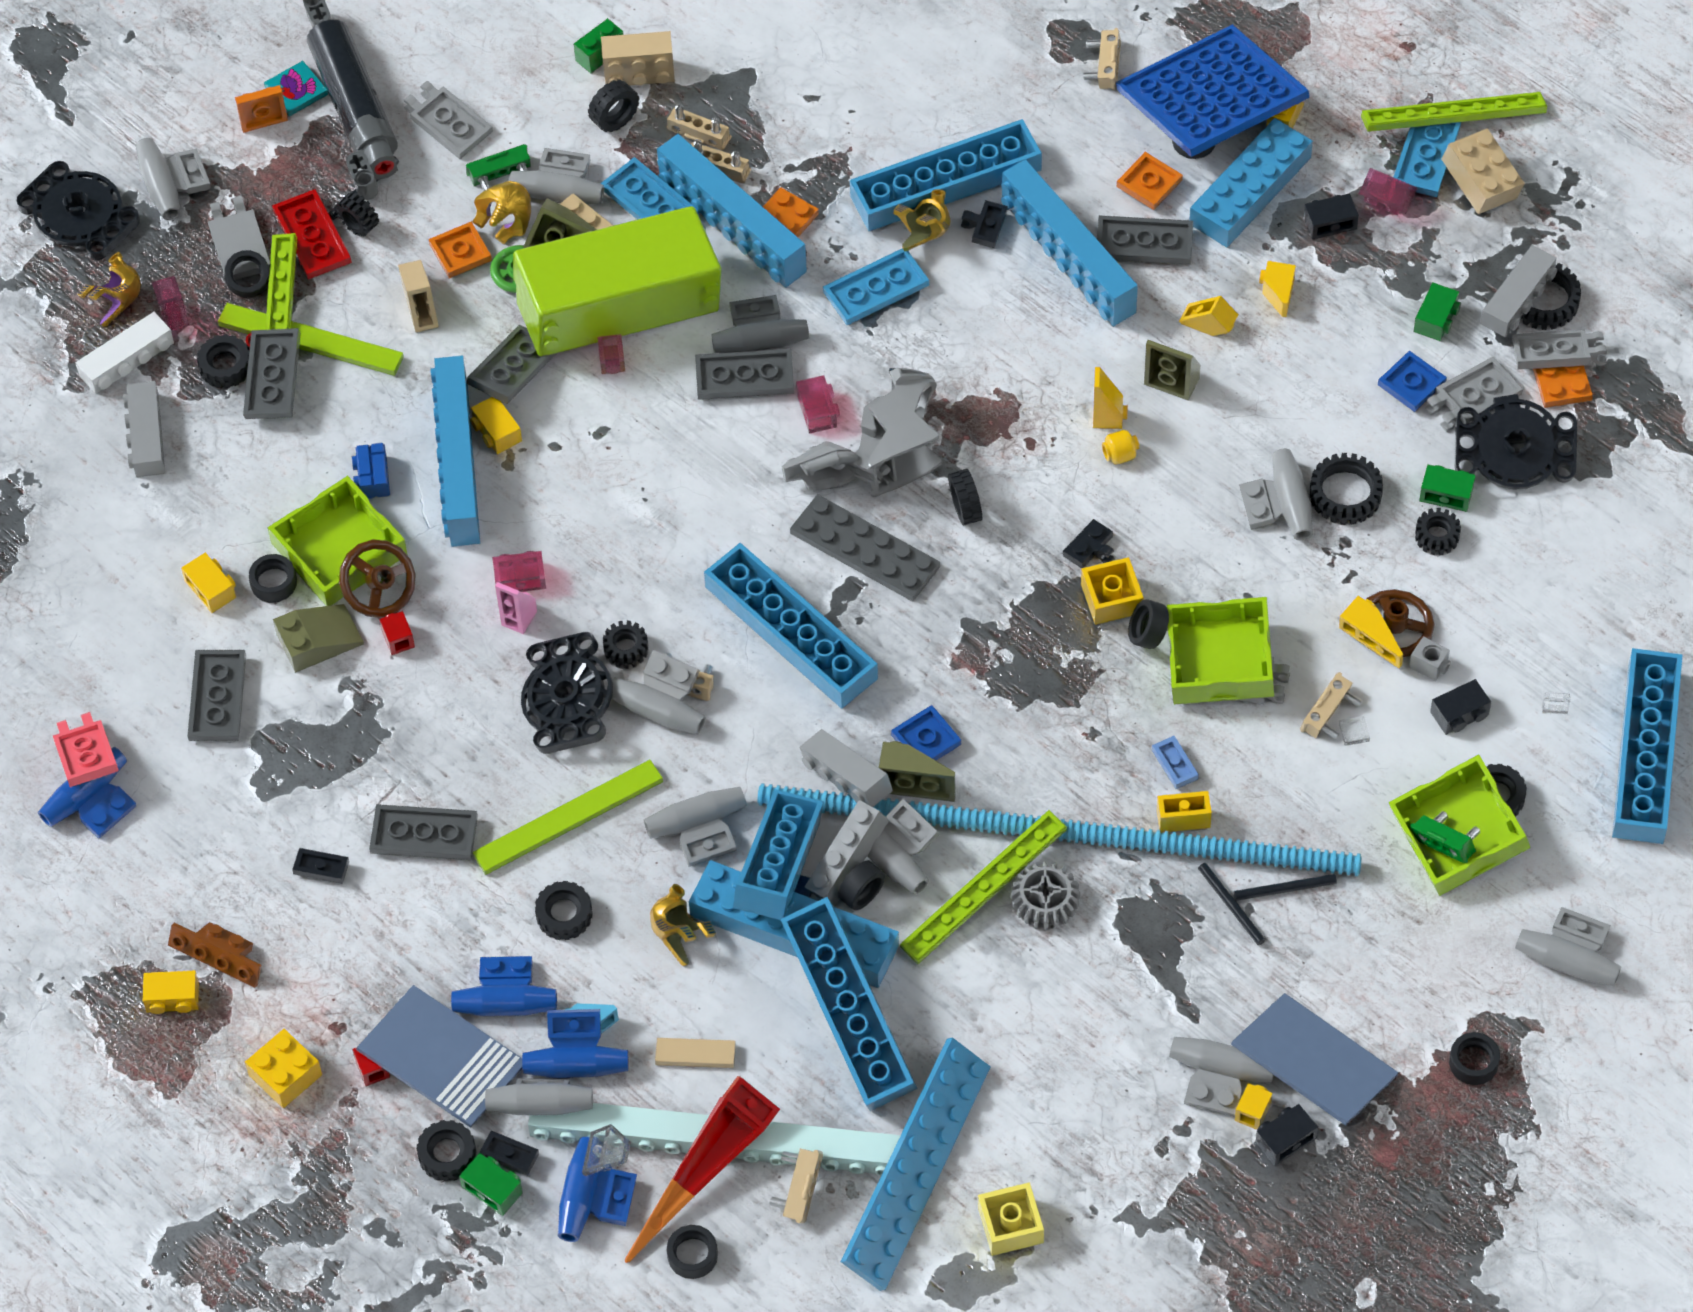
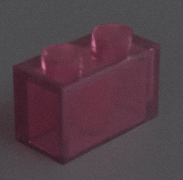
M1370 168L1359 194L1365 196L1364 202L1377 206L1378 202L1386 205V211L1398 216L1399 211L1406 214L1417 187Z
M175 276L151 282L162 321L171 330H178L188 326L189 323L183 298Z
M824 375L796 381L797 397L808 433L836 428L837 417H840L838 404L832 401L834 392L831 383L827 384Z
M526 551L520 554H502L492 557L495 584L498 582L521 592L546 589L542 551Z

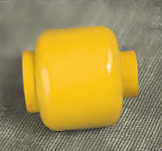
M1127 430L1108 434L1105 437V442L1102 443L1105 459L1115 465L1133 460L1136 457V450L1140 449L1136 435L1132 436Z

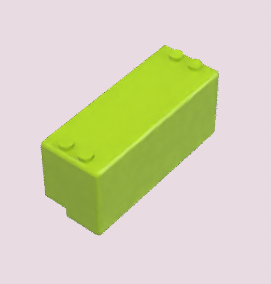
M693 206L519 249L513 253V279L516 284V303L536 352L541 357L714 313L719 310L722 268L699 215Z

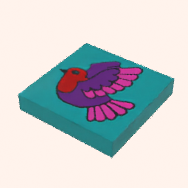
M303 60L264 82L265 88L280 85L286 113L289 117L328 95L326 87Z

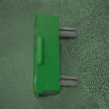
M523 144L467 163L466 175L470 176L473 186L481 184L483 191L491 187L488 181L509 175L511 171H528L527 168L531 167V161L527 145Z
M1444 811L1434 819L1423 815L1416 823L1410 825L1418 842L1457 861L1467 863L1468 859L1476 852L1472 840L1480 834V829L1474 826L1466 835L1442 824L1448 818V814Z

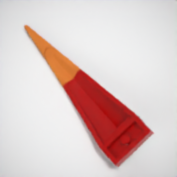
M737 1076L725 1094L719 1098L625 1258L626 1263L630 1262L694 1196L764 1132L780 1111L779 1107L741 1076Z

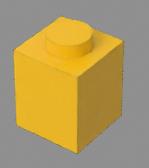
M1248 1083L1236 1107L1235 1121L1257 1130L1268 1113L1273 1093L1261 1085L1254 1086Z

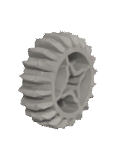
M1045 861L1042 867H1038L1035 863L1032 865V870L1025 867L1023 874H1018L1016 882L1012 884V907L1014 910H1017L1018 918L1024 917L1026 924L1033 921L1035 928L1039 924H1044L1045 929L1049 927V924H1053L1057 928L1059 921L1066 924L1068 916L1073 917L1075 909L1079 907V884L1077 881H1074L1073 874H1066L1065 866L1058 870L1056 863L1052 867H1047ZM1044 889H1046V895H1048L1047 902H1045V897L1043 896Z

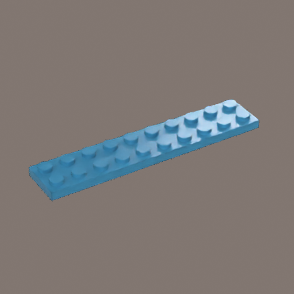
M953 1037L946 1040L840 1261L879 1291L886 1290L991 1068L990 1065Z

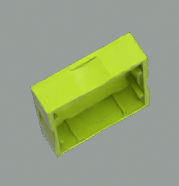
M348 475L321 492L310 503L293 510L267 527L271 544L282 556H285L292 562L296 573L325 606H331L343 598L339 585L340 567L346 554L357 544L372 539L386 540L401 547L407 554L405 539L383 515L373 508L367 496ZM372 549L363 552L359 556L372 567L379 565L391 567L399 561L395 555L386 550ZM353 565L349 570V584L352 591L366 583V575Z
M1267 597L1232 599L1219 603L1195 602L1167 605L1169 612L1168 636L1170 644L1171 687L1174 705L1275 697Z
M1479 754L1448 770L1438 779L1420 785L1388 802L1393 815L1439 896L1531 848L1527 836L1512 810L1500 795L1493 777ZM1444 811L1448 814V818L1442 824L1465 835L1474 826L1480 829V834L1472 840L1476 852L1468 859L1467 863L1457 861L1418 842L1410 825L1416 823L1423 815L1434 819Z

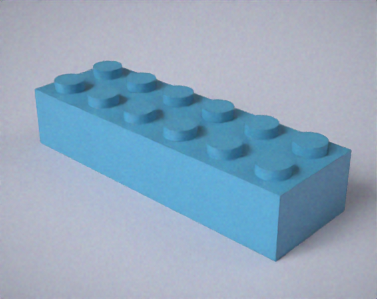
M1274 118L1190 207L1189 220L1193 221V227L1228 248L1311 159L1313 141Z
M774 789L736 884L733 908L778 920L785 917L819 828L824 801Z

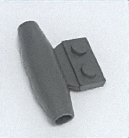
M777 295L729 302L734 327L711 334L714 353L776 349L809 339L806 319H781Z

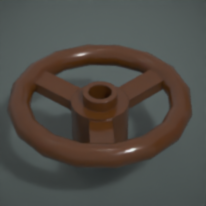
M372 539L357 544L346 554L340 567L339 585L344 599L355 611L367 617L384 618L388 614L398 613L408 604L415 590L416 573L411 559L401 547L386 540ZM372 549L386 550L395 555L401 564L392 568L387 565L372 567L359 556L363 552ZM352 565L366 575V584L371 589L369 606L359 602L352 593L349 584V570ZM405 573L406 583L401 597L392 605L379 608L382 590L390 588L395 582V577ZM378 575H380V577H381V581H380V582L378 581V577H377Z
M1397 589L1379 591L1366 598L1374 604H1380L1384 611L1383 619L1392 634H1400L1405 629L1423 633L1417 642L1400 648L1403 657L1411 656L1423 636L1430 640L1432 639L1435 627L1432 611L1421 598L1411 592ZM1403 601H1407L1415 606L1422 614L1424 622L1409 619V609Z

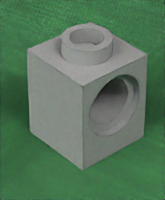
M1423 636L1411 654L1409 668L1436 681L1441 673L1445 674L1451 664V661L1448 660L1450 650Z

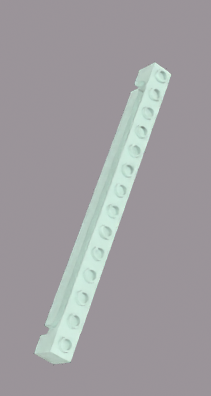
M593 1103V1109L563 1115H530L528 1128L530 1136L538 1140L559 1139L565 1143H574L575 1141L579 1142L581 1137H592L599 1140L601 1144L612 1145L619 1149L634 1147L647 1152L662 1150L669 1154H679L680 1152L688 1153L709 1115ZM771 1122L765 1131L735 1158L744 1159L750 1163L765 1161L778 1166L784 1164L796 1165L781 1159V1156L797 1160V1158L783 1155V1151L799 1155L800 1148L813 1152L814 1150H820L823 1152L820 1167L827 1171L840 1169L849 1170L855 1174L869 1172L882 1176L901 1135Z

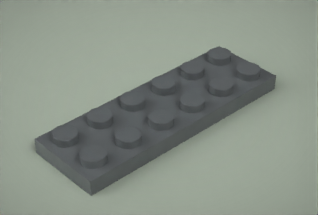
M819 494L814 497L790 528V534L912 602L940 568V561Z

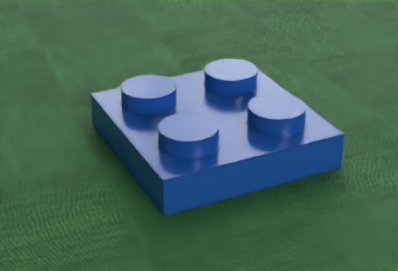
M1409 350L1378 379V386L1416 412L1429 397L1435 394L1436 387L1446 382L1447 377Z
M930 705L891 730V736L895 741L908 744L935 761L961 745L959 736L933 705Z

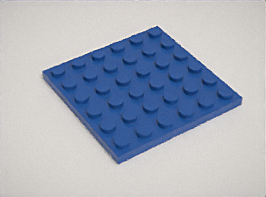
M1233 24L1116 82V89L1190 157L1310 98L1309 90Z

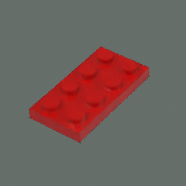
M316 189L272 205L273 212L284 234L295 233L297 236L296 257L308 280L352 263L351 257Z

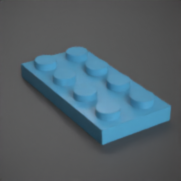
M1462 122L1410 127L1392 179V186L1438 197L1447 170L1441 159L1448 144L1456 141Z
M635 157L600 183L604 185V192L637 220L693 206Z
M902 248L823 286V293L844 323L849 325L929 286V279L909 251L904 252Z

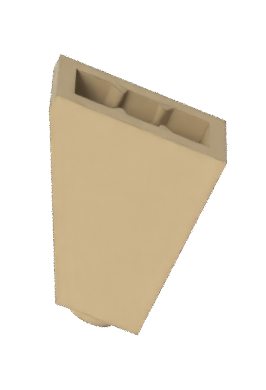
M417 260L398 265L415 332L438 328L431 288L422 261Z

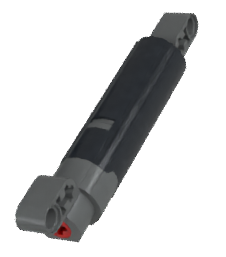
M303 0L307 17L313 28L307 35V44L353 150V153L346 159L350 177L359 197L363 196L364 200L373 199L378 194V186L375 179L388 178L398 171L393 155L398 148V142L383 107L376 96V91L345 22L331 18L325 0Z

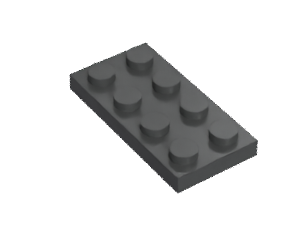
M1099 215L1097 240L1115 260L1191 265L1193 221Z
M519 324L467 377V384L508 404L557 353L539 356L527 328Z
M298 328L252 330L243 410L245 419L293 417L301 336Z
M791 348L695 355L698 400L794 394Z
M195 650L187 734L189 741H239L246 664L245 650Z
M376 804L369 847L370 854L472 860L478 813L472 810Z

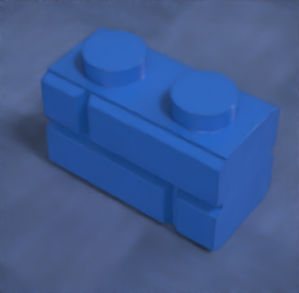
M375 443L370 446L368 444L356 446V456H352L353 470L358 471V476H353L354 483L368 499L375 498L376 496L378 498L388 497L390 495L385 444Z

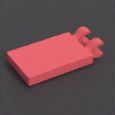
M90 712L81 715L83 726L69 730L66 720L56 723L59 734L53 735V739L70 787L119 771L102 721L93 722Z

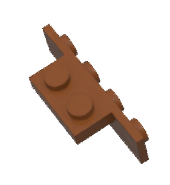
M175 922L171 925L168 946L254 988L258 986L262 965L245 957L252 951V942L211 922L196 933Z

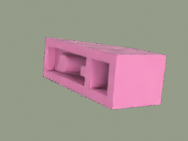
M497 582L495 588L501 625L524 634L537 613L536 599L527 592H521Z

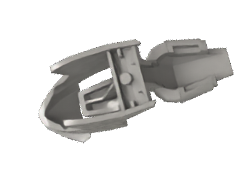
M889 368V374L892 379V391L885 396L877 397L864 407L859 449L853 452L850 449L828 441L812 446L805 453L796 458L789 459L782 466L784 480L786 482L803 480L808 491L813 490L815 492L843 487V485L859 478L871 484V495L877 497L905 486L938 468L942 464L941 458L926 445L938 440L939 434L923 420L930 397L937 386L934 378L929 373L913 369Z

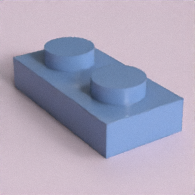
M1175 736L1152 745V752L1175 789L1198 780L1199 774Z

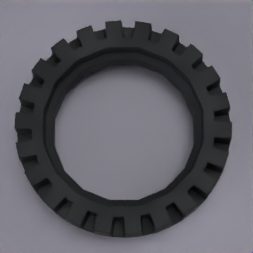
M1557 263L1555 267L1557 268V273L1551 281L1565 289L1568 294L1567 303L1555 310H1541L1531 307L1527 314L1523 313L1520 317L1521 319L1523 318L1524 325L1527 326L1531 322V328L1537 329V326L1541 325V330H1547V326L1550 325L1551 330L1557 328V325L1563 327L1566 321L1569 323L1573 319L1579 308L1581 288L1577 276L1574 273L1570 274L1571 270L1568 267L1562 270L1563 264Z
M1342 453L1341 458L1337 454H1333L1331 460L1326 457L1323 459V463L1319 462L1316 470L1314 469L1310 481V498L1318 514L1322 512V517L1325 519L1330 516L1333 523L1340 519L1341 525H1346L1347 520H1350L1351 525L1356 524L1357 519L1361 523L1366 520V516L1368 518L1373 516L1374 511L1378 510L1381 503L1383 478L1380 475L1379 469L1377 467L1374 468L1372 461L1366 463V457L1361 456L1358 460L1357 454L1352 453L1351 458H1349L1347 453ZM1347 472L1356 474L1365 479L1369 484L1370 495L1366 500L1358 504H1338L1328 499L1323 493V482L1326 478L1336 473Z

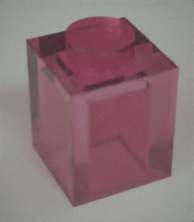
M621 334L597 337L601 373L616 374L618 372H625Z

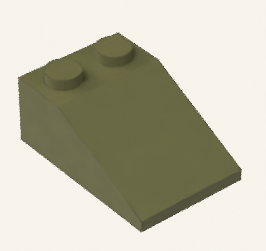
M547 198L537 215L523 248L597 229L570 209Z
M1147 340L1144 385L1189 401L1200 379L1201 365L1193 355Z
M345 604L298 609L273 619L276 635L295 673L364 645Z
M898 741L883 742L879 768L888 775L893 790L890 794L955 802L954 771L908 744Z

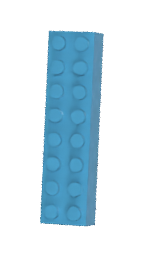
M1021 119L850 180V197L869 232L900 221L901 219L893 214L898 204L914 210L922 200L931 198V193L935 189H941L946 192L944 204H948L1001 185L1002 172L1025 159L1036 172L1041 171L1042 153L1024 120Z
M679 134L675 135L657 149L659 178L696 207L712 227H717L728 241H733L744 255H749L760 269H765L776 283L779 282L787 288L807 272L805 243Z
M1025 159L1002 172V204L1008 206V210H1011L1021 226L1024 225L1031 238L1041 244L1045 254L1056 261L1059 270L1063 273L1065 272L1070 277L1074 287L1079 288L1084 293L1088 303L1094 304L1100 316L1104 320H1108L1114 327L1136 314L1138 285Z
M461 355L434 358L435 368H430L433 383L432 396L435 406L433 408L436 423L435 436L438 445L437 460L439 463V483L441 485V515L445 538L450 537L451 547L481 544L469 394L464 357Z
M742 543L737 544L704 571L705 588L841 709L878 679V663Z
M1635 648L1631 650L1628 664L1612 838L1664 844L1668 825L1683 654Z
M710 860L688 901L690 915L698 920L710 921L714 926L797 957L781 920L733 908L736 884L741 871ZM794 892L785 917L817 902V900ZM834 907L869 985L879 988L899 948V931Z
M823 898L780 919L866 1107L872 1111L918 1089L829 898Z

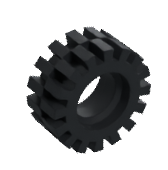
M356 192L348 193L335 205V212L338 213V218L342 219V224H346L348 226L347 229L349 231L352 230L355 235L358 234V236L364 237L379 224L378 214L374 212V207H371V203L369 201L366 202L363 196L359 197V194Z
M1433 508L1428 509V514L1424 511L1416 523L1415 540L1418 541L1417 545L1419 548L1423 546V551L1426 553L1428 550H1431L1430 555H1435V551H1439V556L1443 555L1444 550L1447 554L1450 553L1451 549H1455L1457 543H1459L1461 532L1459 518L1456 519L1454 513L1449 515V510L1445 509L1444 513L1441 512V508H1437L1436 512L1433 511ZM1431 527H1442L1447 531V535L1442 537L1433 536L1428 530Z
M627 620L626 625H623V621H618L619 626L617 627L613 623L611 630L607 628L605 635H603L605 657L609 659L611 665L615 663L617 668H620L621 664H624V669H629L628 664H632L634 668L637 666V661L641 664L644 661L643 657L646 658L648 655L647 633H645L643 627L639 628V624L636 622L632 626L629 620ZM623 639H630L635 642V646L628 650L618 649L616 644Z

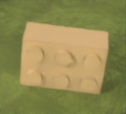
M671 31L601 37L605 84L613 80L625 81L629 86L675 82Z
M1488 128L1448 144L1441 159L1478 214L1517 199L1525 184Z

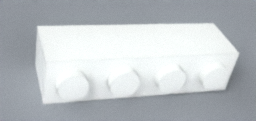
M152 312L75 362L79 376L95 394L107 389L112 383L121 377L127 376L132 370L141 364L147 363L152 357L161 351L167 350L170 345L174 344L171 329L155 312Z

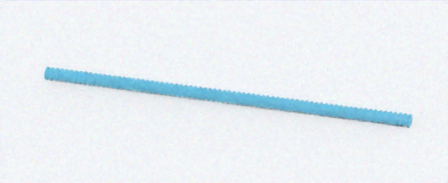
M765 783L759 786L757 798L759 806H763V804L768 806L774 789L824 801L822 813L825 814L826 811H829L830 814L837 812V815L845 813V816H849L857 804L851 795L847 794L845 796L841 792L839 795L836 792L828 794V791L820 793V790L813 792L812 789H808V791H805L804 788L797 790L796 787L789 789V786L781 788V785L773 787V784L765 786ZM887 798V800L882 799L873 808L880 811L886 817L899 803V799H895V801H891V798ZM915 801L908 803L934 827L936 824H939L940 827L948 825V828H952V826H956V829L964 827V830L971 828L972 831L979 829L980 832L987 830L988 833L995 831L996 834L1003 832L1004 835L1011 833V836H1015V834L1020 836L1041 817L1033 818V815L1026 817L1025 814L1018 816L1017 813L1010 815L1009 812L1002 814L1001 811L994 813L993 810L986 812L985 809H982L981 812L977 808H974L973 811L969 807L964 810L960 806L956 809L952 805L950 808H947L946 805L939 807L938 804H934V806H931L930 803L923 805L922 802L915 804ZM1061 819V822L1067 826V830L1058 838L1061 842L1063 839H1066L1067 842L1075 840V843L1083 841V844L1091 842V845L1099 843V846L1107 844V847L1115 845V848L1122 846L1123 849L1130 847L1131 850L1138 848L1139 851L1146 849L1147 852L1154 850L1155 853H1158L1159 850L1163 854H1166V851H1168L1171 855H1174V852H1176L1180 856H1182V853H1185L1188 857H1190V854H1193L1197 858L1198 855H1202V858L1210 856V859L1218 857V860L1226 858V861L1234 859V862L1242 860V863L1250 861V864L1258 862V865L1266 863V866L1274 864V867L1282 865L1283 868L1290 866L1291 869H1294L1295 866L1299 870H1302L1303 867L1307 871H1310V868H1312L1315 872H1318V869L1326 873V870H1329L1332 874H1334V871H1337L1341 875L1342 872H1346L1349 876L1350 873H1354L1357 877L1360 874L1362 860L1360 853H1357V856L1349 852V855H1346L1343 851H1341V854L1334 850L1333 853H1329V850L1326 849L1325 852H1321V849L1312 851V848L1304 850V847L1296 849V846L1288 848V845L1280 847V844L1272 846V843L1264 845V842L1256 844V841L1248 843V840L1240 842V839L1232 841V838H1229L1227 841L1224 840V837H1221L1219 840L1215 836L1210 839L1207 835L1202 838L1198 834L1196 837H1193L1190 833L1188 836H1185L1184 833L1176 835L1177 832L1169 834V831L1161 833V830L1153 832V829L1145 831V828L1137 830V827H1133V829H1129V826L1121 828V825L1113 827V824H1109L1108 827L1101 823L1100 826L1096 822H1093V825H1091L1088 821L1085 824L1079 820L1075 823L1071 819L1069 822Z

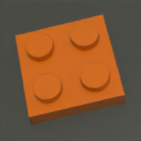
M280 85L235 97L243 133L288 121Z
M1144 152L1117 180L1116 187L1155 210L1181 183L1183 175L1149 153Z
M782 187L763 206L764 209L797 237L819 215L818 208Z
M472 221L429 239V245L449 279L492 261L491 254Z
M1584 366L1533 369L1544 408L1592 401L1593 395Z

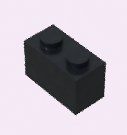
M1350 193L1335 195L1323 200H1313L1304 205L1303 219L1312 240L1357 230L1359 214Z
M1474 679L1432 699L1430 713L1445 735L1453 731L1459 732L1463 730L1466 725L1472 722L1484 720L1489 715L1491 700L1477 680Z
M1297 1104L1293 1108L1287 1107L1282 1110L1273 1121H1266L1261 1124L1256 1131L1255 1143L1271 1163L1276 1166L1317 1139L1318 1126L1301 1105Z

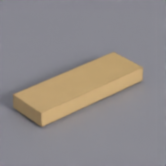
M657 1038L655 1065L734 1068L736 1043L734 1040Z

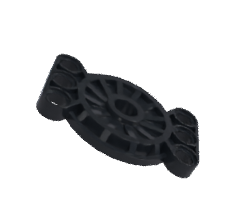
M55 161L50 164L16 199L19 211L25 215L33 214L37 228L48 240L65 246L86 245L87 254L93 260L104 259L140 223L138 210L133 206L123 207L120 192L108 178L89 171L70 172L68 164L64 161ZM58 169H63L66 171L61 176H55L53 174ZM99 181H101V182L107 184L108 187H105V186H104L102 183H100ZM47 184L50 186L46 191L38 190L40 185ZM113 192L116 194L118 200L113 201ZM27 199L34 201L30 206L22 205V202ZM132 214L135 216L131 221L123 220L125 215ZM38 218L43 220L44 225L41 226ZM110 230L119 231L116 236L110 237L107 235ZM95 245L103 246V249L98 252L91 251V248Z
M1523 399L1502 400L1486 408L1480 415L1471 407H1464L1458 412L1455 426L1454 468L1456 471H1462L1459 463L1463 460H1468L1473 465V469L1468 472L1469 474H1475L1479 470L1490 482L1509 489H1527L1536 486L1546 480L1551 474L1557 481L1562 483L1573 479L1576 473L1577 419L1571 412H1561L1554 419L1551 413L1541 405ZM1509 404L1525 405V408L1510 407ZM1503 406L1502 410H1499L1494 414L1490 413V411H1492L1493 409ZM1530 407L1540 411L1544 416L1541 417L1538 413L1530 410ZM1464 413L1471 414L1474 417V422L1471 425L1463 424L1460 419L1461 415ZM1562 418L1570 419L1572 427L1567 430L1562 429L1559 426V420ZM1548 419L1551 422L1550 426L1546 422ZM1470 437L1474 445L1471 448H1464L1460 444V439ZM1513 437L1520 438L1524 442L1525 447L1521 448L1519 452H1515V448L1510 446L1508 439ZM1566 441L1570 443L1572 450L1568 453H1563L1559 450L1558 444ZM1560 465L1569 466L1571 474L1566 477L1561 476L1558 473V467ZM1538 475L1542 476L1538 480L1529 482V480L1536 478ZM1507 482H1512V483H1520V482H1522V484H1511V483H1507Z
M581 632L535 643L526 651L527 660L535 669L524 683L521 692V707L529 724L537 730L533 736V743L543 754L601 741L606 735V727L600 718L603 717L610 705L613 696V682L611 674L604 663L596 656H593L598 650V642L590 632ZM583 641H592V644L588 648H580V645ZM568 646V650L564 654H556L559 647ZM539 651L544 652V656L540 660H533L535 653ZM598 664L604 671L597 670L595 665ZM605 679H607L608 682L607 690L605 689L603 681ZM566 687H570L572 693L568 697L564 698L566 695L569 694L568 689ZM535 715L537 724L531 720L530 716ZM591 726H600L595 734H588V729ZM568 731H576L572 739H564V735ZM546 736L552 737L548 745H540L542 738Z

